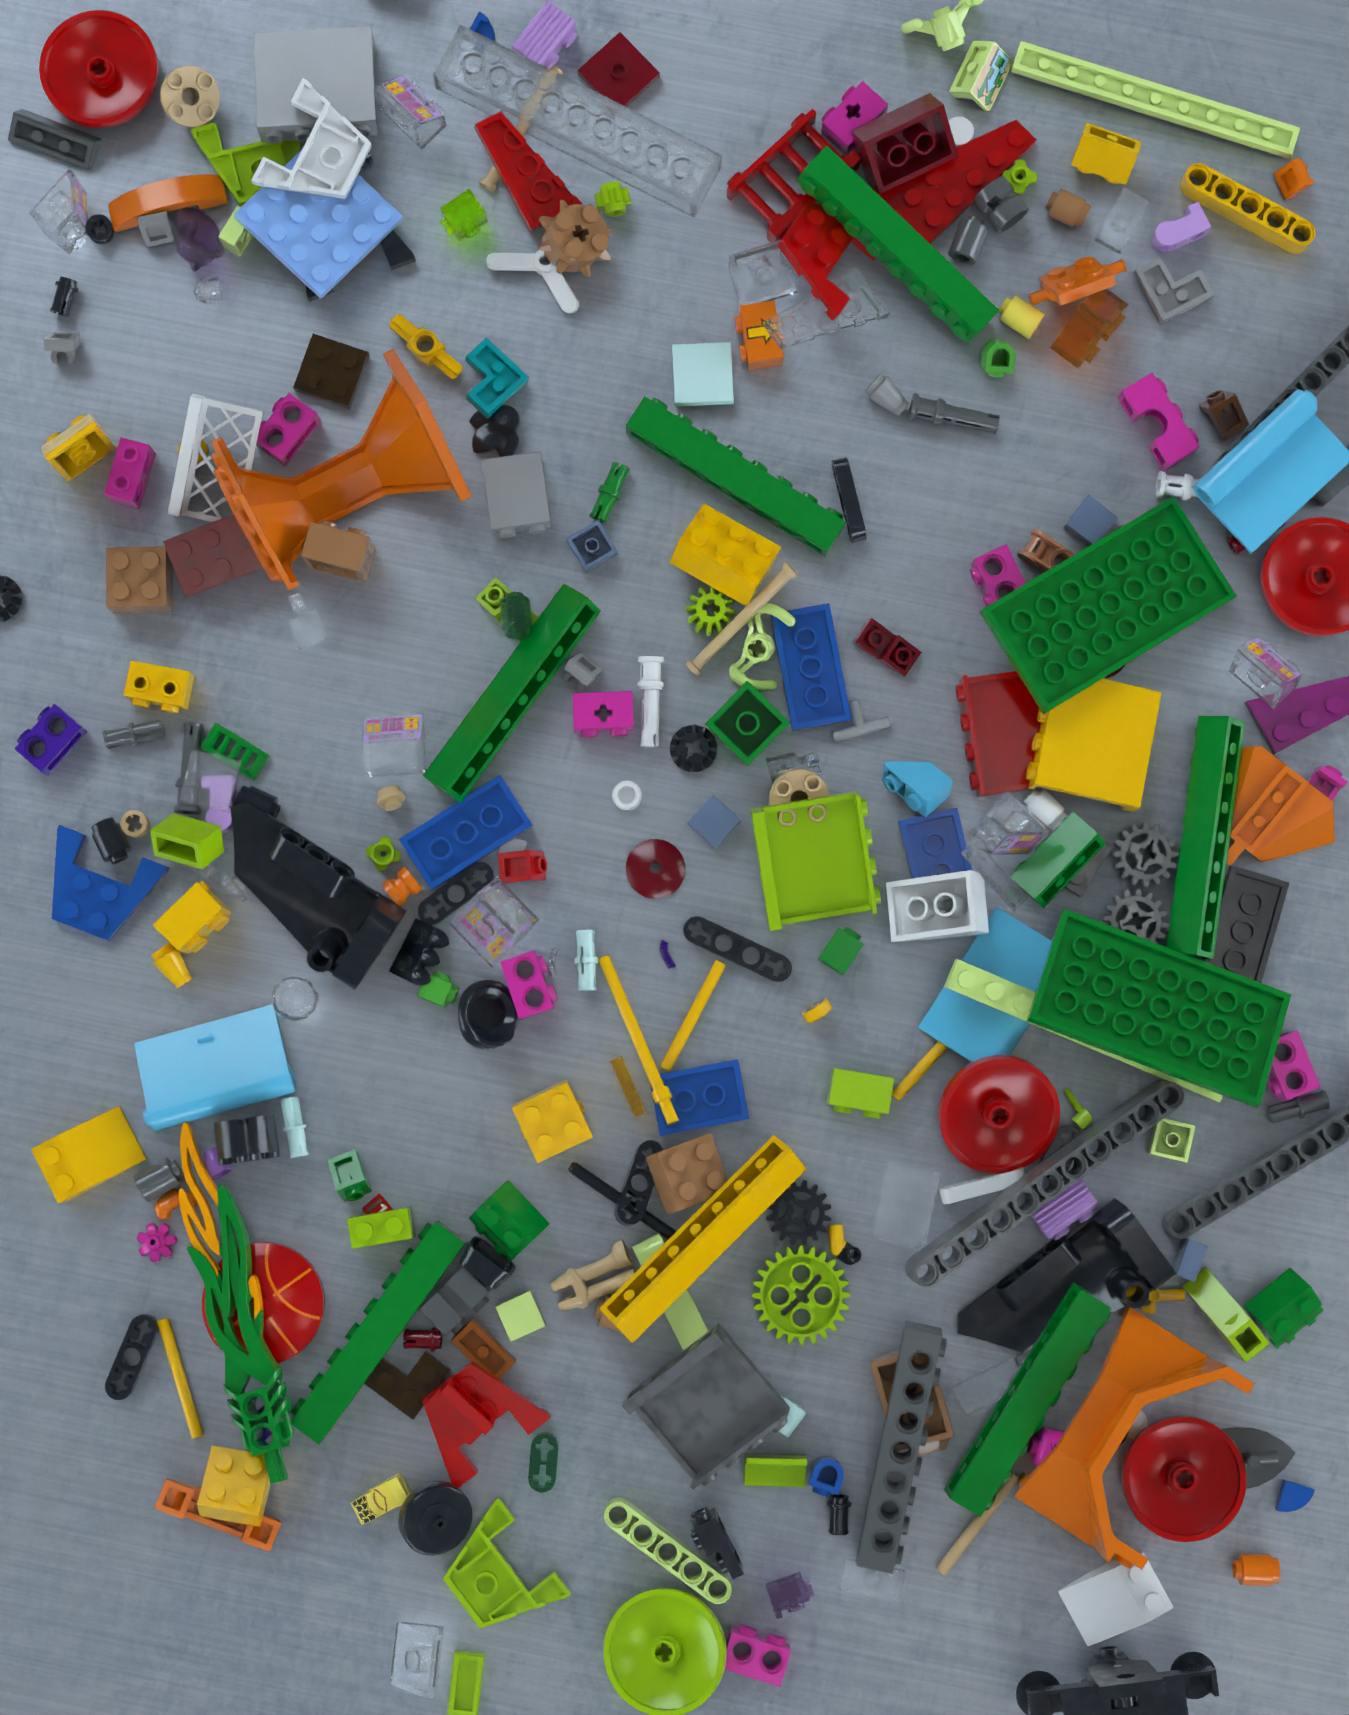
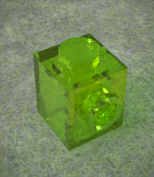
M467 189L440 208L442 214L441 225L449 236L454 233L459 241L464 237L467 239L473 237L480 231V227L488 222L486 211L470 189Z

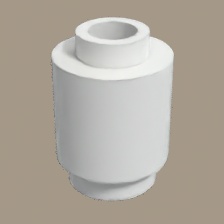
M1035 789L1023 801L1028 805L1024 811L1043 830L1047 828L1051 833L1061 825L1065 817H1068L1064 812L1065 808L1046 789L1041 793Z

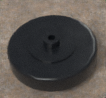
M446 1481L425 1483L411 1492L402 1504L398 1518L401 1536L411 1549L422 1555L435 1556L449 1552L466 1537L472 1523V1507L467 1496L456 1485Z

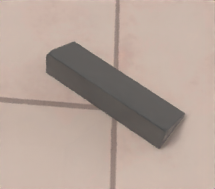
M24 109L13 112L8 140L86 170H91L102 139Z

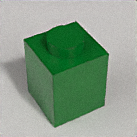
M848 927L844 931L838 928L818 957V960L843 976L864 945L859 941L861 936Z

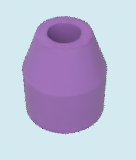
M216 1147L210 1148L203 1153L204 1165L212 1180H217L233 1170L231 1164L218 1165Z

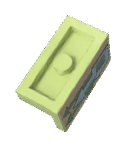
M973 41L949 93L954 98L973 99L984 111H990L1013 64V60L995 41Z

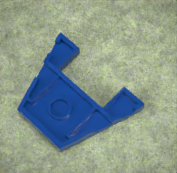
M59 825L57 829L51 919L110 941L135 912L134 910L141 901L151 893L158 881L167 874L170 867L142 857L131 886L75 865L86 835Z

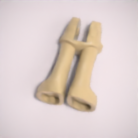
M623 1239L613 1244L611 1253L606 1257L578 1269H567L565 1274L550 1283L553 1292L572 1285L576 1293L557 1302L560 1310L584 1309L588 1307V1303L616 1292L637 1271L635 1267H632L589 1287L586 1285V1281L633 1265L632 1257Z

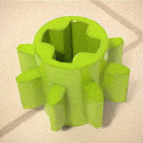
M611 181L600 185V193L594 194L598 211L604 210L606 217H617L627 212L626 206L631 205L628 187L622 188L619 181Z

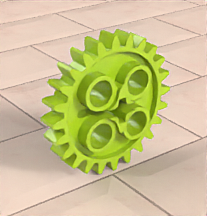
M799 1245L797 1253L793 1254L788 1246L786 1247V1256L782 1257L776 1251V1262L773 1263L768 1259L765 1260L769 1267L767 1271L763 1269L757 1270L763 1279L762 1281H753V1284L760 1288V1291L751 1293L753 1298L760 1299V1302L755 1304L753 1309L763 1310L758 1320L759 1322L769 1321L765 1328L767 1332L774 1328L777 1329L776 1339L781 1338L783 1334H787L788 1344H791L794 1337H798L800 1346H803L805 1337H809L811 1342L816 1344V1334L820 1333L824 1339H827L825 1329L829 1327L836 1332L837 1328L833 1323L835 1319L839 1321L845 1320L839 1312L840 1309L849 1310V1306L842 1302V1299L851 1297L849 1292L842 1291V1288L847 1286L849 1281L839 1280V1277L845 1271L843 1268L834 1271L833 1267L837 1261L832 1259L825 1262L827 1255L825 1251L817 1257L815 1256V1247L811 1246L807 1254L804 1253L803 1246ZM798 1265H805L809 1269L808 1278L801 1282L796 1281L792 1275L794 1268ZM816 1275H820L821 1279L806 1292L807 1301L798 1300L786 1315H782L781 1311L796 1298L795 1289L804 1290ZM776 1287H784L788 1291V1297L783 1303H775L771 1299V1292ZM819 1287L830 1289V1299L825 1303H818L814 1298V1293ZM798 1309H806L810 1315L808 1322L803 1325H798L793 1321V1314Z

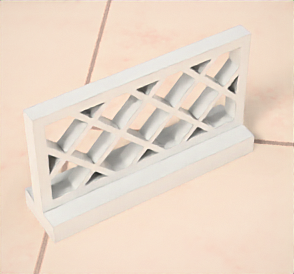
M194 393L190 396L168 514L175 516L183 515L210 522L225 518L222 517L216 507L225 502L226 498L224 497L213 503L204 490L217 481L216 477L202 486L195 476L196 469L204 463H207L212 472L216 470L210 461L212 459L211 455L207 457L201 448V441L211 433L215 439L219 438L216 430L230 422L239 437L226 446L230 448L242 440L249 451L248 457L236 464L240 467L246 463L245 469L251 470L263 411L205 398L203 395ZM208 406L221 408L227 419L213 428L206 417ZM227 410L234 411V412H238V413H236V414H234L233 416H231ZM242 414L256 416L253 429L242 434L234 419ZM206 424L209 428V431L203 434L204 426ZM252 434L251 442L249 444L246 440V437ZM200 453L204 460L197 463ZM193 482H194V483L196 484V486L198 487V489H196L195 491L192 492V487H193ZM199 492L202 493L210 505L201 512L188 509L190 498ZM213 510L216 515L208 514L207 512Z

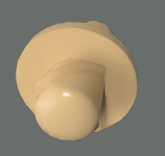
M182 66L171 71L163 80L160 89V101L167 116L175 123L186 127H197L206 124L214 118L220 104V92L216 81L210 73L199 67Z
M792 769L781 774L774 781L769 793V805L829 796V791L825 782L816 773L807 769ZM822 805L811 806L808 810L809 818L812 821L819 822L825 818L826 809ZM815 807H820L823 810L822 817L818 819L814 818L811 814L812 809ZM792 809L780 811L778 819L782 825L792 826L796 822L797 817ZM783 813H792L793 820L790 823H784L782 821Z

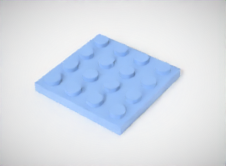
M301 151L284 167L292 170ZM359 174L346 199L262 187L234 213V218L320 299L403 221V216Z

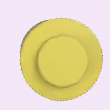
M1017 295L1013 299L1007 297L998 311L1002 314L1001 322L1027 339L1032 337L1046 315Z

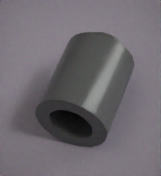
M974 216L960 220L948 251V255L951 258L968 265L976 263L988 232L984 221Z
M166 1157L135 1175L134 1180L145 1200L151 1202L182 1183L180 1177L184 1176L176 1160L170 1161Z

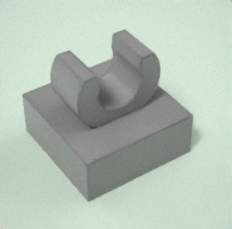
M167 211L137 217L138 226L146 247L175 241Z
M50 332L44 338L45 351H52V362L57 363L59 361V352L67 354L68 364L74 362L76 358L75 350L80 345V332Z
M579 652L564 667L567 673L563 681L567 683L574 676L579 680V686L576 688V691L580 692L598 679L603 669Z

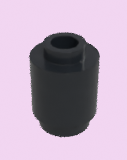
M243 785L234 801V804L250 801L275 818H277L281 809V805L277 804L278 797L254 786L249 788Z
M113 817L99 821L91 827L93 831L92 838L104 862L111 861L112 864H117L129 857L127 853L132 848L120 824L116 823Z

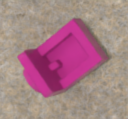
M1327 765L1326 767L1320 766L1316 768L1308 782L1333 801L1340 788L1346 785L1347 780L1341 777L1343 774L1338 769Z

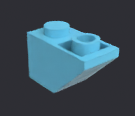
M888 761L884 764L882 781L886 788L893 793L896 792L913 811H918L924 817H927L950 797L953 780L933 763Z

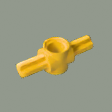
M397 314L391 319L389 328L407 342L406 348L415 355L418 361L429 367L435 365L451 380H455L460 376L463 366L445 352L446 346L437 339L432 331L426 330L424 327L418 329L401 314ZM423 342L434 344L433 348L428 352L418 350Z

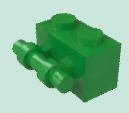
M509 1180L499 1187L469 1217L476 1226L475 1230L480 1235L484 1234L495 1246L494 1250L499 1255L503 1254L509 1262L550 1224Z
M1288 1268L1243 1305L1254 1323L1270 1338L1269 1341L1276 1349L1285 1342L1289 1344L1295 1339L1294 1335L1306 1325L1310 1327L1317 1321L1316 1317L1324 1311L1321 1307L1322 1303L1312 1287L1291 1268Z

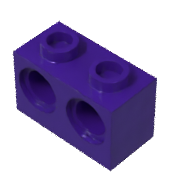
M53 704L51 708L49 706L46 707L38 715V723L31 730L27 729L20 735L17 740L18 745L15 747L19 754L47 776L87 732L83 726L56 704ZM58 720H64V730L59 734H54V723ZM39 742H44V753L35 757L33 754L34 746Z

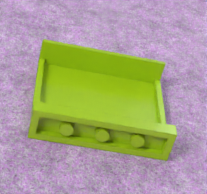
M857 791L750 808L766 917L770 931L780 930L784 924L869 910L873 914H877L876 904H881L879 887L873 886L872 875H877L875 858L869 857L868 846L873 845L870 827L865 828L864 817L868 816L866 798L861 799ZM811 806H824L826 809L825 818L819 822L812 821L808 815V810ZM815 807L812 809L811 814L814 818L818 819L822 817L823 810L820 807ZM792 809L797 817L796 822L792 826L782 825L778 819L780 811ZM790 812L783 813L782 821L790 823L793 820V814Z

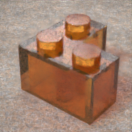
M1108 289L1089 295L1080 304L1050 348L1077 369L1085 361L1091 363L1101 350L1097 347L1101 339L1107 341L1126 318L1122 313L1128 304Z

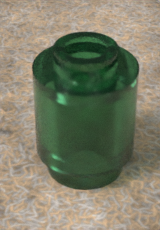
M521 592L506 594V597L500 601L502 630L505 631L508 638H525L529 636V630L532 628L530 599Z

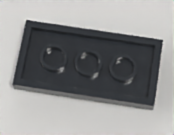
M1229 866L1222 892L1214 959L1203 958L1202 961L1262 983L1289 882L1236 866Z

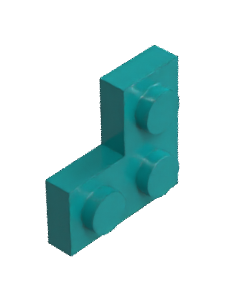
M487 337L466 355L465 361L484 378L467 394L466 400L487 419L528 383L529 376Z

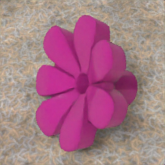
M149 1223L146 1226L147 1233L140 1232L137 1235V1241L143 1243L138 1250L140 1255L146 1256L150 1254V1261L153 1263L160 1261L161 1254L165 1258H170L173 1255V1250L169 1245L177 1243L176 1235H168L170 1226L166 1223L161 1224L158 1229L155 1223Z

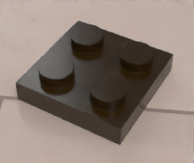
M313 333L293 386L294 391L350 410L370 356L369 352Z

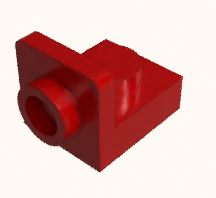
M523 850L498 853L501 884L546 880L547 861L543 851Z

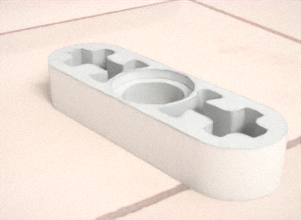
M1024 1167L1010 1172L991 1174L942 1187L939 1189L942 1204H950L1004 1190L1025 1175Z

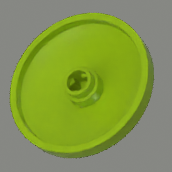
M662 1587L637 1594L617 1610L606 1630L603 1656L609 1680L617 1693L629 1705L649 1715H683L702 1705L717 1689L726 1667L727 1647L721 1624L712 1610L703 1601L686 1591Z

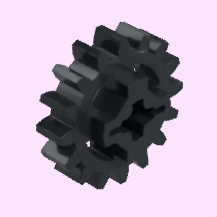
M803 1180L800 1186H797L794 1181L790 1188H787L775 1200L774 1204L768 1207V1209L772 1210V1214L766 1216V1220L775 1222L770 1228L772 1232L781 1231L779 1240L783 1241L788 1236L790 1237V1245L794 1246L796 1240L800 1239L803 1246L807 1245V1237L811 1236L813 1240H818L816 1234L818 1230L826 1233L827 1229L822 1224L823 1221H831V1217L825 1215V1211L831 1209V1205L823 1204L822 1202L827 1197L826 1193L816 1194L818 1185L814 1184L809 1189L807 1188V1180ZM804 1192L812 1197L805 1201L798 1200L793 1193ZM784 1199L785 1203L787 1204L785 1214L779 1218V1205L781 1201ZM791 1200L800 1208L806 1207V1210L803 1212L804 1219L807 1222L806 1225L797 1217L791 1218V1215L794 1213L793 1206L790 1203ZM818 1207L819 1216L817 1222L813 1225L810 1220L811 1214ZM792 1224L802 1227L804 1232L794 1233L787 1230L786 1227Z

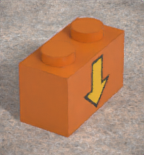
M775 300L739 305V315L734 316L736 334L742 333L743 344L739 345L741 362L747 363L748 371L783 366L784 355Z

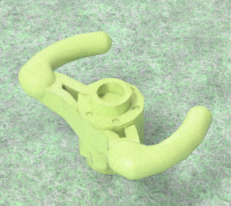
M960 0L952 11L949 6L934 11V18L923 21L916 18L903 23L901 31L904 34L918 31L934 35L938 47L941 46L943 52L965 43L963 37L966 35L962 27L963 20L970 8L982 4L984 0Z
M766 603L748 621L749 631L745 639L744 648L742 649L741 659L729 667L730 679L739 686H742L747 680L758 691L773 690L778 685L775 679L754 680L745 676V671L752 665L767 661L775 651V642L770 635L765 633L760 616L766 613L777 617L787 626L795 624V618L787 610L771 603ZM755 624H756L757 630H758V632H756V633H754V632H755ZM748 658L750 661L747 664H745L744 662Z

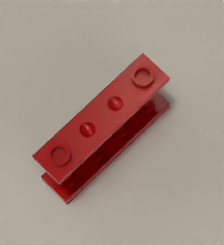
M813 108L806 115L804 113L798 115L791 123L792 128L742 174L741 172L735 173L727 183V198L730 201L740 193L768 222L767 239L774 246L779 243L809 200L820 205L813 196L808 194L803 196L801 193L798 195L770 166L772 162L783 154L802 173L808 163L791 146L797 139L804 135L820 152L827 145L854 172L860 167L861 157L854 150L847 156L844 154L840 155L812 127L816 119V112ZM759 174H762L790 203V209L783 215L780 213L776 214L749 186Z

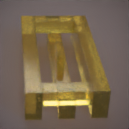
M619 1057L610 1061L634 1117L645 1113L646 1111L623 1058Z

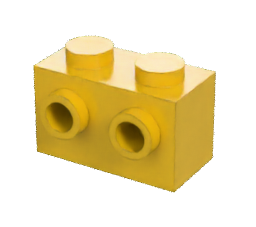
M1086 122L1071 166L1076 167L1078 171L1085 174L1094 173L1100 175L1110 183L1126 185L1142 142Z
M130 661L123 696L132 700L131 705L149 708L150 704L161 706V711L178 714L179 709L188 711L195 676L190 671Z

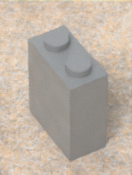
M541 451L482 459L493 536L499 535V538H511L517 535L516 532L528 531V534H540L546 532V528L552 527Z

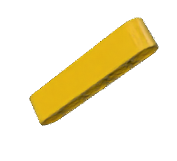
M1195 163L1191 165L1181 179L1180 190L1187 198L1195 202L1199 201L1200 205L1291 254L1303 253L1315 238L1316 230L1310 221L1205 164ZM1190 177L1199 178L1202 185H1194L1190 181ZM1215 191H1223L1228 199H1220ZM1241 205H1249L1253 209V213H1246ZM1267 219H1275L1279 227L1270 226ZM1293 233H1301L1305 241H1297Z

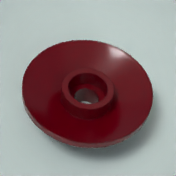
M650 839L638 844L629 854L626 862V876L629 884L638 894L651 899H660L673 894L680 887L685 876V862L682 854L673 844L665 840ZM655 862L661 865V871L656 874L652 873L649 869L650 865Z

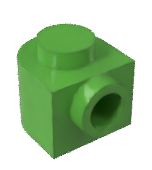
M991 339L983 346L980 367L987 372L988 376L1004 377L1005 373H1014L1015 351L1003 339Z
M434 970L433 974L430 975L431 982L422 985L417 996L447 1009L449 1003L453 1004L455 1002L460 987L449 982L450 976Z

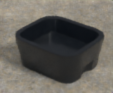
M477 1236L471 1239L464 1255L459 1261L461 1266L494 1290L509 1278L516 1269L512 1261L509 1262L503 1254L499 1255L493 1246Z

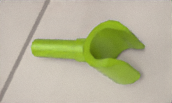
M1068 1088L1063 1092L1073 1109L1077 1112L1071 1120L1079 1129L1085 1130L1092 1122V1115L1079 1104L1071 1089Z

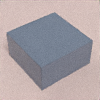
M1088 495L1063 528L1085 545L1090 546L1102 539L1118 517Z
M599 520L566 538L568 545L585 573L618 555L616 548Z
M713 795L691 818L688 825L716 849L741 820Z
M1181 1239L1172 1264L1176 1272L1175 1275L1195 1282L1207 1246L1191 1239Z

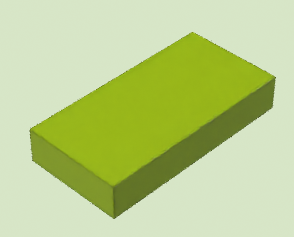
M462 1650L454 1651L447 1715H479L485 1653Z

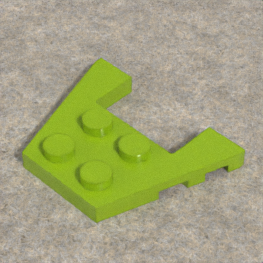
M216 122L190 129L193 138L240 207L262 188L252 184L251 180L263 157L284 167L301 151V142L297 140L282 141L278 144L261 143V141L224 150Z
M500 1497L495 1499L443 1577L444 1582L479 1629L515 1617L534 1608L546 1606V1604L566 1599L572 1593L556 1571H553L532 1589L529 1590L491 1540L516 1519Z

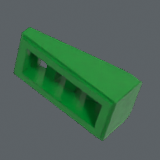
M218 723L214 724L200 747L205 752L255 781L270 757L267 753ZM220 735H225L218 749H213ZM233 740L236 744L228 757L223 754ZM242 747H245L247 750L237 764L234 760ZM255 753L258 755L249 770L245 769L244 767L248 760Z

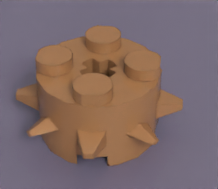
M560 200V212L555 217L540 216L539 222L545 228V234L538 249L544 251L552 264L554 262L557 264V273L561 274L563 271H582L585 277L589 278L590 265L596 260L610 261L611 256L606 248L609 244L608 234L612 232V229L607 227L598 209L592 204L587 206L582 204L568 206L564 200Z

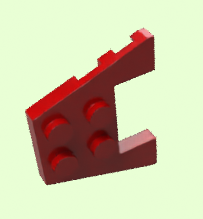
M809 200L777 246L799 276L803 275L812 287L810 292L816 300L820 299L828 309L825 313L833 321L839 316L850 297L829 281L827 276L850 242L872 261L876 258L867 252L866 247L856 237L849 235L844 226L835 217L828 215L821 205Z
M473 1361L451 1376L452 1379L495 1417V1420L509 1410L528 1435L551 1417L548 1411L539 1408L530 1402L527 1397L521 1393L518 1394L506 1386L503 1381ZM441 1384L423 1397L422 1402L450 1481L459 1488L478 1473V1469L460 1448L466 1442L426 1407L427 1400L442 1386Z

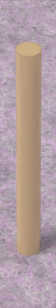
M1012 1472L1009 1480L1005 1484L1000 1485L995 1493L996 1498L992 1507L987 1511L985 1510L981 1517L975 1516L936 1567L942 1575L946 1576L1019 1481L1020 1478Z

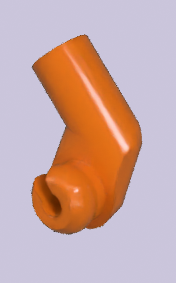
M170 1190L156 1201L154 1209L159 1219H169L172 1211L180 1205L179 1190ZM187 1191L196 1208L198 1205L196 1198L192 1192Z

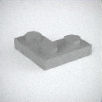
M1162 257L1141 266L1133 273L1161 324L1208 301L1215 295L1201 269L1175 282Z

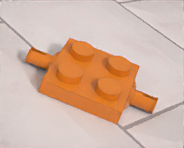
M1083 257L1076 260L1075 264L1065 268H1053L1046 275L1039 277L1042 290L1028 294L1030 304L1034 306L1046 300H1052L1062 306L1116 285L1114 275L1126 272V264L1121 259L1109 265H1102L1094 257Z

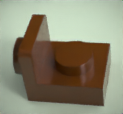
M1222 390L1215 391L1206 397V401L1199 405L1201 411L1209 414L1220 439L1226 440L1249 425L1239 400L1234 393Z

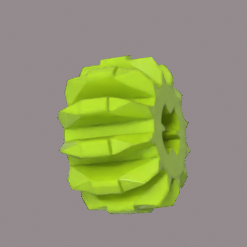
M710 586L709 593L706 594L705 589L700 587L698 588L700 598L693 594L689 596V600L694 605H687L685 608L686 612L693 614L687 618V622L689 624L698 622L695 627V632L697 633L703 627H706V636L710 637L712 628H715L719 634L723 630L721 623L727 626L731 622V619L728 617L736 615L735 609L728 608L734 604V599L727 598L723 600L726 595L722 592H719L718 595L715 594V588ZM708 605H714V610L719 611V613L714 612V616L709 617L707 616V611L703 610V608L707 610Z

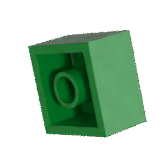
M748 680L705 723L746 766L790 724Z

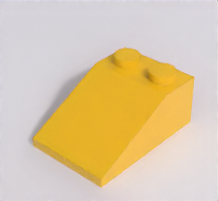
M91 413L86 416L80 415L70 423L69 428L62 433L56 432L46 440V444L41 447L46 460L67 482H70L116 449Z
M121 1106L69 1129L31 1149L58 1204L68 1202L148 1160Z

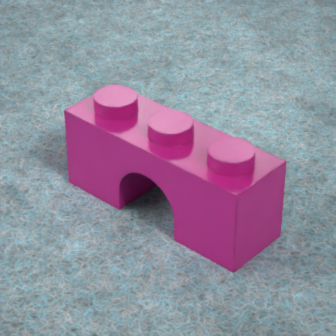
M1150 373L1123 389L1117 399L1132 422L1142 417L1150 416L1156 418L1161 423L1162 435L1153 440L1148 448L1162 470L1167 471L1192 456L1199 449L1197 444L1199 439L1192 428H1187L1182 420L1183 413L1176 403H1172L1166 395L1167 388L1160 378L1156 379L1154 374Z

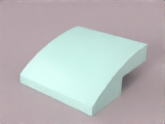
M731 342L672 345L675 407L734 404Z

